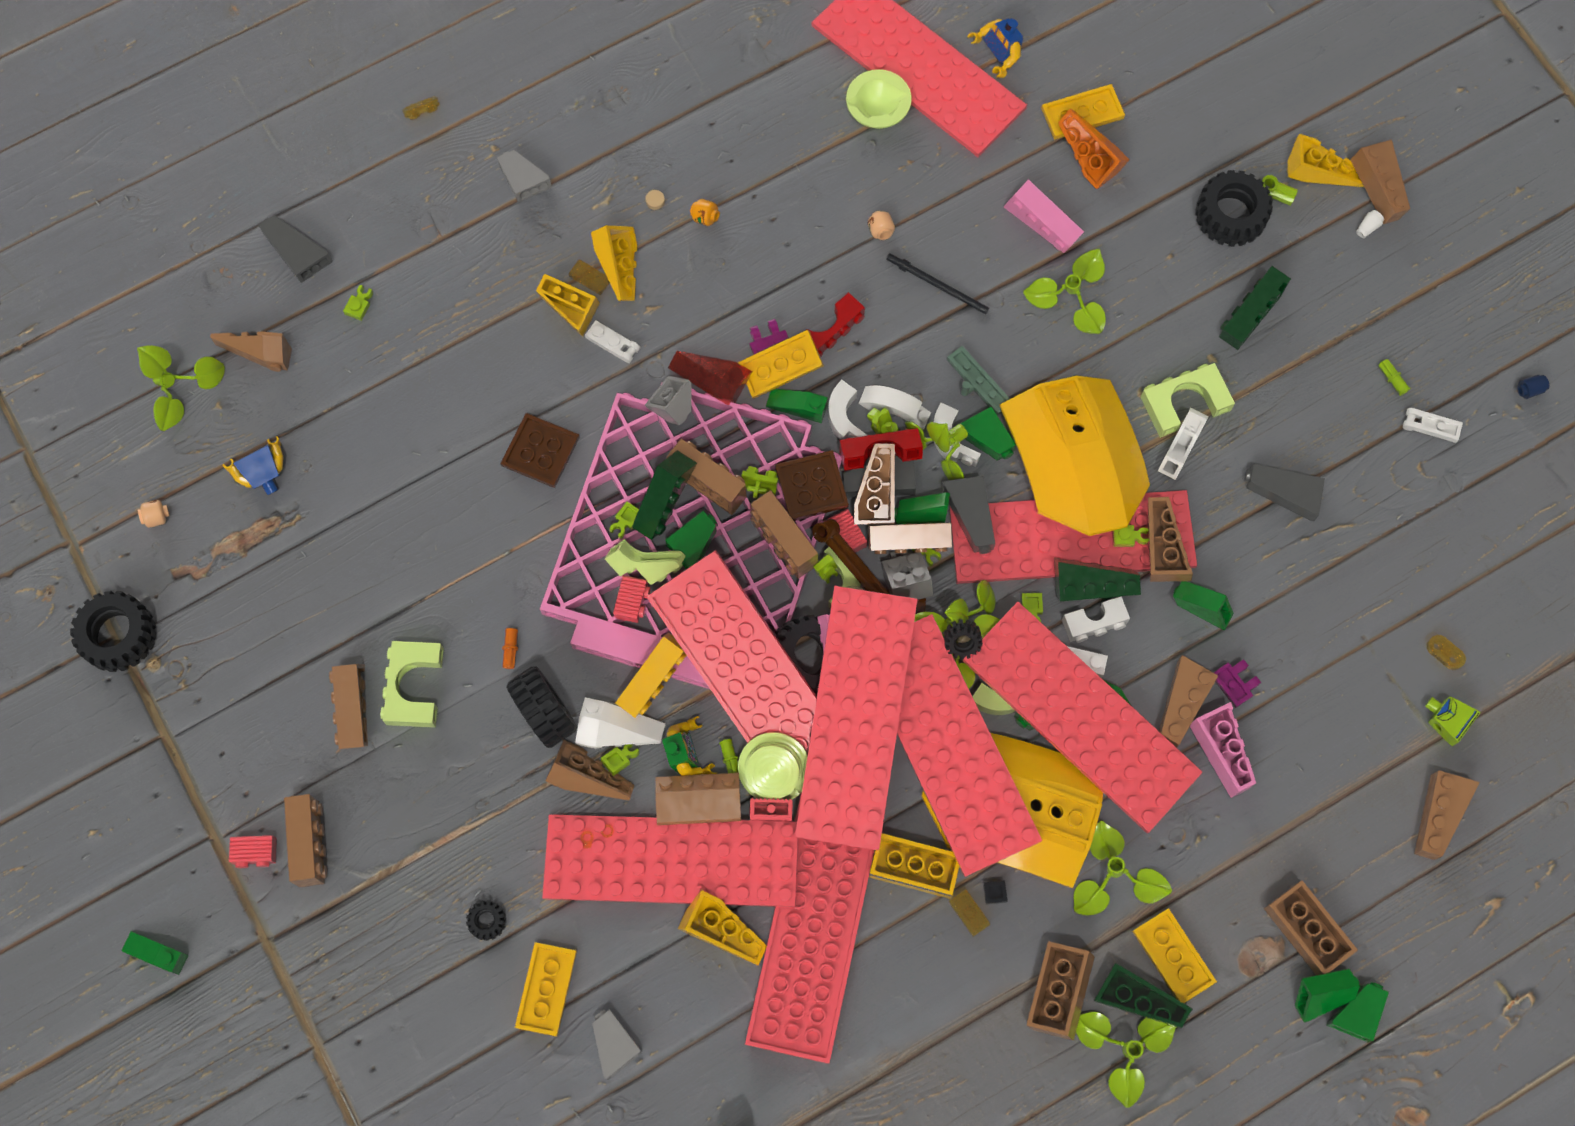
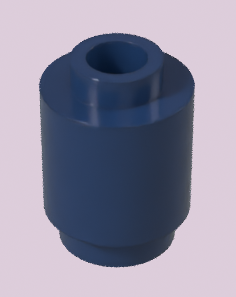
M1535 375L1519 381L1517 391L1521 397L1529 399L1545 393L1549 389L1550 384L1545 375Z

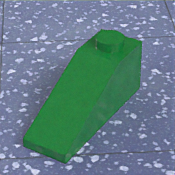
M774 389L770 392L766 407L822 424L827 409L828 397L811 392Z
M132 931L121 950L124 953L177 975H180L189 956Z

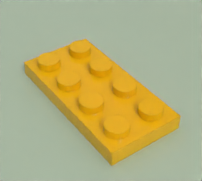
M1112 84L1042 104L1041 107L1054 140L1065 137L1058 122L1069 109H1073L1094 128L1122 120L1125 117Z
M809 330L803 331L738 362L752 398L759 397L824 366Z
M1169 908L1132 931L1177 1000L1185 1003L1217 983Z
M534 943L516 1019V1029L558 1037L577 954L576 950Z

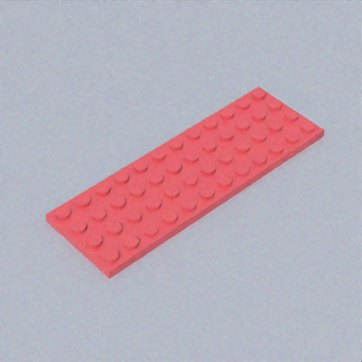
M834 0L812 21L813 28L868 71L881 69L899 75L909 86L912 97L911 105L977 157L1027 108L1026 103L893 0Z
M1187 490L1146 493L1129 525H1134V531H1138L1140 528H1148V497H1169L1191 568H1196L1197 560ZM1035 500L988 503L996 544L994 550H991L990 553H974L953 510L949 507L957 584L979 583L982 580L994 582L1054 578V557L1083 563L1132 569L1137 572L1150 571L1149 542L1143 545L1135 541L1134 547H1114L1113 531L1088 536L1038 514ZM1141 534V537L1149 539V534Z
M716 550L647 596V599L747 743L760 734L779 732L796 739L808 754L817 696Z
M834 586L795 837L879 850L917 599Z
M1019 602L982 639L983 645L980 652L976 651L977 655L970 654L971 658L967 659L966 656L962 660L1146 833H1149L1202 774V771Z
M931 614L914 622L897 736L964 877H967L1042 842V839L952 654H948L950 650L946 651L943 635Z
M800 795V800H799V804H798V809H797V813H796L795 822H797V820H798V814H799V807H800L801 795ZM798 837L796 907H775L745 1045L826 1064L830 1063L874 849Z
M549 815L542 898L547 900L691 904L699 892L703 890L721 899L726 905L796 907L798 837H795L797 822L741 820L657 825V818Z

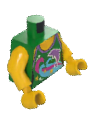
M695 716L687 720V722L670 726L666 734L667 738L662 739L670 767L681 776L717 774V772L711 771L715 767L712 763L703 769L700 767L688 731H694L702 727V725L698 726L695 723V720L700 718L699 716Z

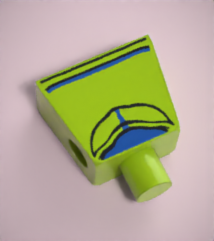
M1450 696L1442 703L1431 697L1425 704V707L1434 713L1428 723L1451 746H1454L1462 739L1481 713Z

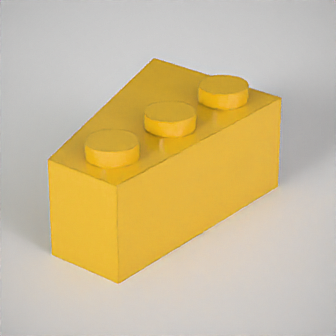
M544 274L536 292L583 337L600 304L599 301L589 293Z

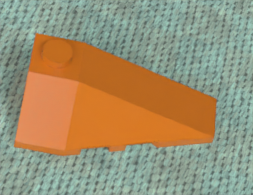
M1069 109L1058 122L1067 142L1070 143L1075 153L1073 155L1078 160L1084 177L1096 189L1117 175L1130 160L1115 144L1073 109Z

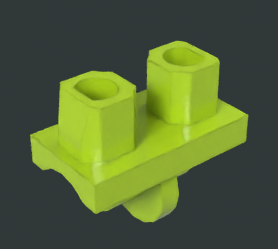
M873 408L867 414L868 420L872 422L871 429L876 434L899 431L897 424L892 421L889 410L883 408L882 411Z
M749 466L746 471L742 472L741 478L745 481L747 491L754 492L753 498L757 499L759 493L766 494L770 490L776 495L778 478L775 471L769 470L766 471L765 475L758 474L759 469Z

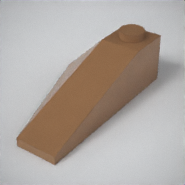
M242 332L241 336L232 333H215L210 335L214 344L269 368L272 371H288L292 348L282 333L257 332V335L253 336L248 332Z
M874 444L854 503V524H895V444Z
M563 740L550 768L546 782L564 790L624 800L631 798L635 785L618 773L613 776L602 766L603 763L600 760L595 762L587 756L588 752Z

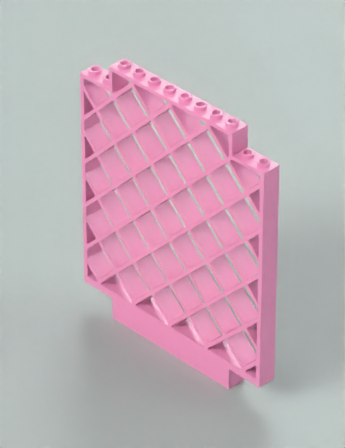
M691 388V411L699 425L674 437L666 421L645 406L649 399L634 398L629 393H617L540 607L542 615L576 625L570 642L573 649L641 668L663 636L668 632L671 633L667 627L659 631L648 610L653 607L648 599L644 601L643 606H646L645 616L655 635L619 625L624 620L616 619L614 616L611 617L601 595L619 587L622 576H617L596 587L585 567L606 556L612 547L624 539L630 544L643 537L650 551L657 552L652 541L637 530L626 534L622 539L618 538L611 541L604 528L602 520L618 513L626 501L632 505L643 501L648 489L646 487L627 496L617 477L643 464L652 480L654 471L648 461L672 450L680 439L687 442L702 434L706 436L714 451V454L710 455L713 458L712 461L725 465L732 475L734 473L726 459L751 447L761 465L758 468V474L765 475L766 471H776L775 464L824 452L815 446L807 447L812 432V425L807 421H796L783 414H771L766 409L757 410L748 404L740 405L727 398L723 400L715 398L714 395L709 393H697L696 390ZM695 403L725 412L704 421ZM621 405L649 413L627 424L620 408ZM741 416L772 425L751 435ZM618 417L622 427L612 431ZM735 419L745 438L720 450L710 430ZM659 421L668 440L643 452L633 433ZM787 429L804 434L800 448L797 447ZM781 432L792 452L767 464L757 443ZM628 436L638 455L611 467L605 455L607 445ZM834 452L840 472L842 466L841 456ZM601 461H603L607 470L597 475ZM612 479L622 500L596 512L589 499L591 489ZM778 483L776 498L787 511L783 493ZM697 491L700 498L676 510L673 509V513L665 525L675 522L679 530L683 527L680 518L705 506L708 513L717 522V532L714 538L721 535L732 557L724 560L728 568L738 565L749 585L743 590L747 596L752 594L755 596L765 615L762 618L767 625L770 624L775 633L779 628L775 622L776 620L788 615L786 622L793 620L808 573L799 578L796 587L784 563L774 553V546L764 540L763 532L760 528H757L763 541L738 553L727 532L750 521L752 517L749 500L746 498L743 501L746 512L721 523L711 505L712 501ZM587 505L591 515L581 519ZM827 513L809 517L801 522L799 520L794 521L814 549H816L818 541L814 536L811 541L805 530L824 521ZM597 523L607 544L580 557L573 544L575 534ZM571 549L576 560L565 565ZM768 549L779 571L754 583L743 561ZM581 568L591 590L564 603L557 590L559 579ZM636 569L630 574L625 573L624 576L637 578L641 574ZM668 574V576H667L665 579H666V581L668 582V581H670L672 578H671V576ZM784 578L794 595L792 603L771 613L759 591ZM554 594L560 607L551 604ZM596 598L608 621L572 610ZM688 656L679 666L676 664L673 667L676 671L671 678L710 689Z

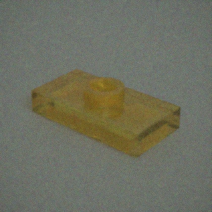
M580 259L568 273L569 277L599 295L603 293L610 283L605 274Z
M966 889L948 901L972 937L991 925Z

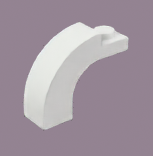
M842 379L830 396L828 408L830 427L839 440L866 436L867 434L854 426L847 418V409L857 398V390Z
M865 386L859 404L869 411L873 408L879 411L886 408L889 410V413L917 424L922 430L925 429L931 412L921 406L922 402L917 398L900 390L885 386Z
M940 403L934 417V422L939 424L947 423L949 431L957 419L959 410ZM934 442V444H935L937 450L939 451V453L942 455V457H944V458L946 459V456L948 455V453H949V452L951 451V449L953 448V445L950 446V450L945 453V452L941 451V450L939 449V447L936 445V443ZM960 444V447L952 454L951 460L957 462L960 459L963 464L976 467L981 453Z
M1190 408L1158 469L1159 472L1176 480L1209 416Z

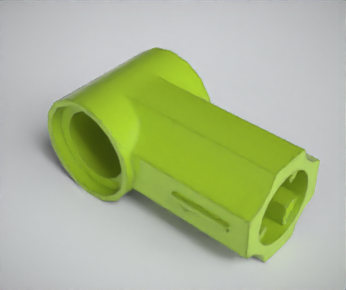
M1266 175L1262 181L1264 182V187H1266L1265 185L1270 187L1268 188L1270 191L1269 195L1273 199L1291 206L1298 192L1297 189L1278 182V179L1273 175Z

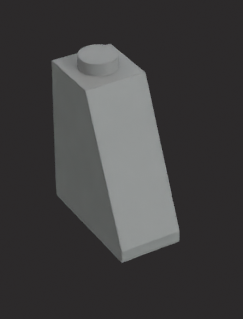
M515 150L504 152L501 156L497 157L499 167L518 203L552 188L549 176Z
M610 1009L607 1012L602 1010L594 1017L596 1021L592 1023L603 1076L607 1080L642 1053Z

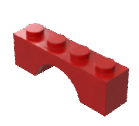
M849 292L835 304L834 313L837 320L830 329L822 332L809 330L820 358L827 348L831 349L836 344L838 338L846 336L855 323L859 324L864 319L865 307Z
M918 428L840 440V456L844 471L864 468L874 444H895V455L903 462L919 460L923 456V445Z

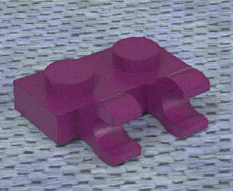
M775 318L768 321V328L771 332L770 336L762 338L757 325L750 327V334L754 342L749 343L753 355L789 339L786 330L779 331Z
M1244 659L1233 667L1228 662L1213 672L1218 675L1215 682L1235 708L1253 697L1251 690L1261 683L1258 677L1255 676L1244 684L1238 676L1239 673L1249 666Z

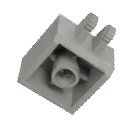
M890 552V559L882 561L883 575L890 595L915 598L917 600L933 596L932 579L921 552L908 554V552L901 553L902 556L897 557L895 552Z

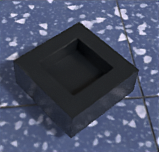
M1005 880L983 883L986 905L1008 902Z

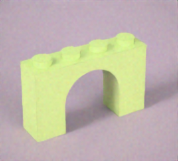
M1215 363L1211 365L1203 364L1192 372L1190 370L1185 371L1174 379L1172 377L1166 378L1158 385L1150 384L1144 388L1140 397L1160 438L1177 432L1181 426V422L1171 402V396L1179 390L1189 389L1199 393L1204 398L1213 417L1231 411L1235 405Z
M392 641L391 647L387 651V658L390 659L389 667L385 669V679H387V687L383 688L385 705L381 708L380 713L381 719H383L386 725L436 728L438 707L435 703L407 701L401 697L399 686L402 677L413 668H442L444 648L441 643Z

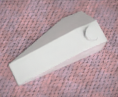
M585 697L579 716L575 744L594 749L614 745L615 747H622V745L660 744L666 724L641 714L634 718L619 706Z

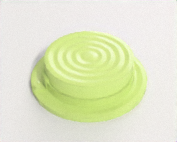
M870 70L858 75L849 85L846 94L847 108L852 117L862 125L870 128L881 129L896 125L905 118L911 107L912 97L909 86L899 75L887 70Z
M779 732L760 734L750 740L740 754L738 761L740 780L744 788L753 797L758 798V800L760 798H766L767 800L769 798L771 800L773 798L775 800H792L802 792L808 754L796 739L787 734Z

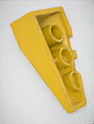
M1302 134L1297 136L1287 161L1289 178L1309 183L1364 187L1351 160L1340 158L1335 154V150L1324 148L1320 145L1321 142L1315 138Z
M605 225L591 232L594 251L618 301H634L636 279L633 275L637 261H634V253L637 251L634 227Z
M703 890L699 892L686 909L678 927L679 930L757 966H759L767 947L721 899Z

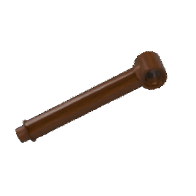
M828 519L814 525L812 531L814 538L818 542L828 544L866 591L890 594L842 538L840 526L835 520Z

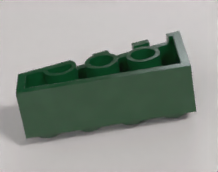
M1271 266L1263 278L1256 282L1253 291L1246 294L1242 300L1243 304L1234 309L1231 314L1233 317L1230 321L1226 319L1220 327L1222 332L1219 337L1239 350L1283 295L1291 278L1274 266Z
M677 450L657 466L632 528L650 540L657 535L661 536L666 529L665 524L672 515L673 509L697 465L695 461Z
M1054 557L1056 597L1060 602L1141 595L1140 574L1135 570Z
M1117 963L1113 966L1094 1002L1181 1029L1192 1011L1191 1007Z

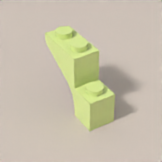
M624 539L609 550L605 560L620 577L625 573L630 574L637 569L648 583L652 585L657 581L662 582L669 573L679 571L683 566L682 562L685 555L681 551L642 552L633 548Z

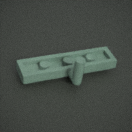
M963 346L949 355L947 361L965 380L962 384L961 394L967 396L974 390L989 407L993 408L997 416L1002 413L1000 404L1010 399Z

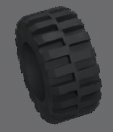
M1228 170L1227 174L1220 172L1216 177L1213 176L1204 185L1196 204L1195 215L1198 216L1196 221L1199 226L1202 225L1201 231L1204 234L1207 233L1209 239L1212 241L1215 239L1221 245L1226 243L1228 246L1234 247L1235 244L1243 246L1246 245V242H1253L1256 237L1262 234L1273 210L1272 196L1269 195L1268 187L1263 186L1264 182L1261 179H1255V175L1251 173L1247 175L1245 171L1241 170L1239 172ZM1225 198L1237 199L1247 206L1250 216L1242 219L1231 218L1220 210L1217 202Z
M105 591L104 595L100 593L93 595L94 599L91 601L87 599L83 602L85 606L82 609L79 607L76 611L77 617L72 619L71 624L74 628L70 629V636L74 638L71 640L73 647L77 649L76 652L84 660L103 671L116 672L117 668L125 671L128 670L129 665L135 667L139 664L138 660L140 658L144 660L148 656L145 654L148 649L151 650L154 645L151 643V640L156 639V632L152 630L156 628V624L152 620L151 612L130 594L126 595L121 591H116L115 593ZM112 617H128L129 630L126 637L115 646L101 647L98 643V633L101 626Z
M807 615L787 621L783 624V627L776 630L775 634L813 692L817 694L821 668L815 674H807L798 666L795 659L796 644L803 636H809L816 640L824 655L823 644L820 640L821 629L820 624H818V616Z
M537 666L528 668L508 682L506 687L515 705L533 732L547 748L554 747L575 733L577 729L575 721L552 685Z

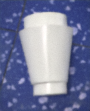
M1376 210L1368 212L1356 230L1357 235L1365 239L1383 225L1384 217Z

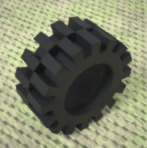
M960 619L958 624L956 621L952 622L953 626L949 624L947 630L945 629L944 631L946 651L950 650L948 654H953V657L956 659L958 655L960 659H964V656H967V659L971 658L970 654L977 655L976 651L980 652L983 645L979 626H976L975 622L970 624V620L967 619L965 623H963V619ZM960 636L971 637V639L965 643H959L955 641Z
M483 900L479 904L475 903L474 907L469 909V915L466 916V926H468L469 932L476 938L485 941L496 939V936H500L502 934L501 931L505 929L506 915L495 902L493 903L488 900L485 902ZM486 912L491 913L494 916L493 925L487 929L481 928L478 923L480 915Z

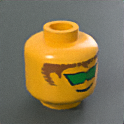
M705 199L697 200L690 209L694 222L705 226H711L720 216L717 204Z

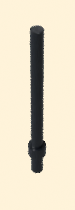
M891 253L887 256L886 260L897 265L898 269L904 272L908 271L984 314L988 313L989 307L914 267L908 260H902Z

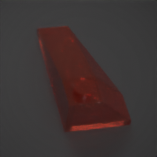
M676 351L668 366L669 369L681 377L689 380L692 384L727 405L731 402H737L753 372L734 361Z

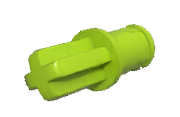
M1388 359L1383 360L1379 364V368L1388 378L1387 382H1391L1400 396L1411 389L1400 376L1401 372H1397Z
M732 739L723 740L719 743L724 757L722 761L726 764L728 773H738L737 760L739 758L735 755Z

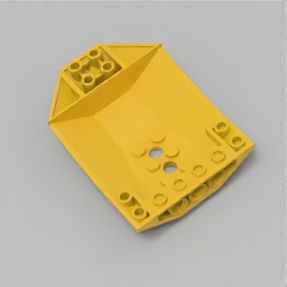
M1072 376L1038 384L1000 404L1001 411L1024 464L1038 514L1088 536L1128 527L1150 487V482L1133 428L1110 380ZM1072 410L1076 414H1069L1067 411ZM1079 425L1080 427H1083L1084 430L1082 432H1076L1073 430V426Z
M990 733L1042 839V842L997 863L1073 888L1092 844L1102 807L1103 792L1061 753L1011 737ZM923 790L921 797L947 848L951 849ZM1034 799L1039 800L1041 803V809L1038 812L1031 808V802ZM1054 806L1058 807L1061 811L1059 818H1055L1051 813Z

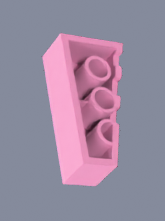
M1029 179L1004 205L1006 210L1063 253L1084 233L1078 225Z
M1230 702L1196 718L1191 723L1190 728L1226 791L1232 798L1250 789L1256 784L1249 758L1246 757L1243 739L1240 738L1237 719L1234 718L1233 707Z

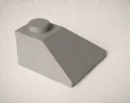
M668 376L645 406L667 422L680 425L691 412V382L687 379Z

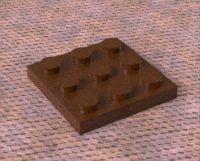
M525 413L500 464L504 468L555 488L580 436L577 433Z
M833 450L775 464L786 508L793 521L849 507Z

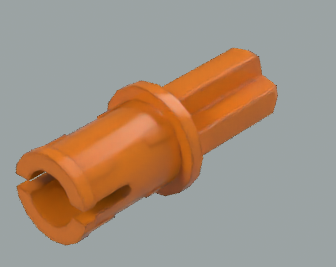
M507 628L505 629V643L502 646V650H504L503 668L514 669L516 651H518V629Z

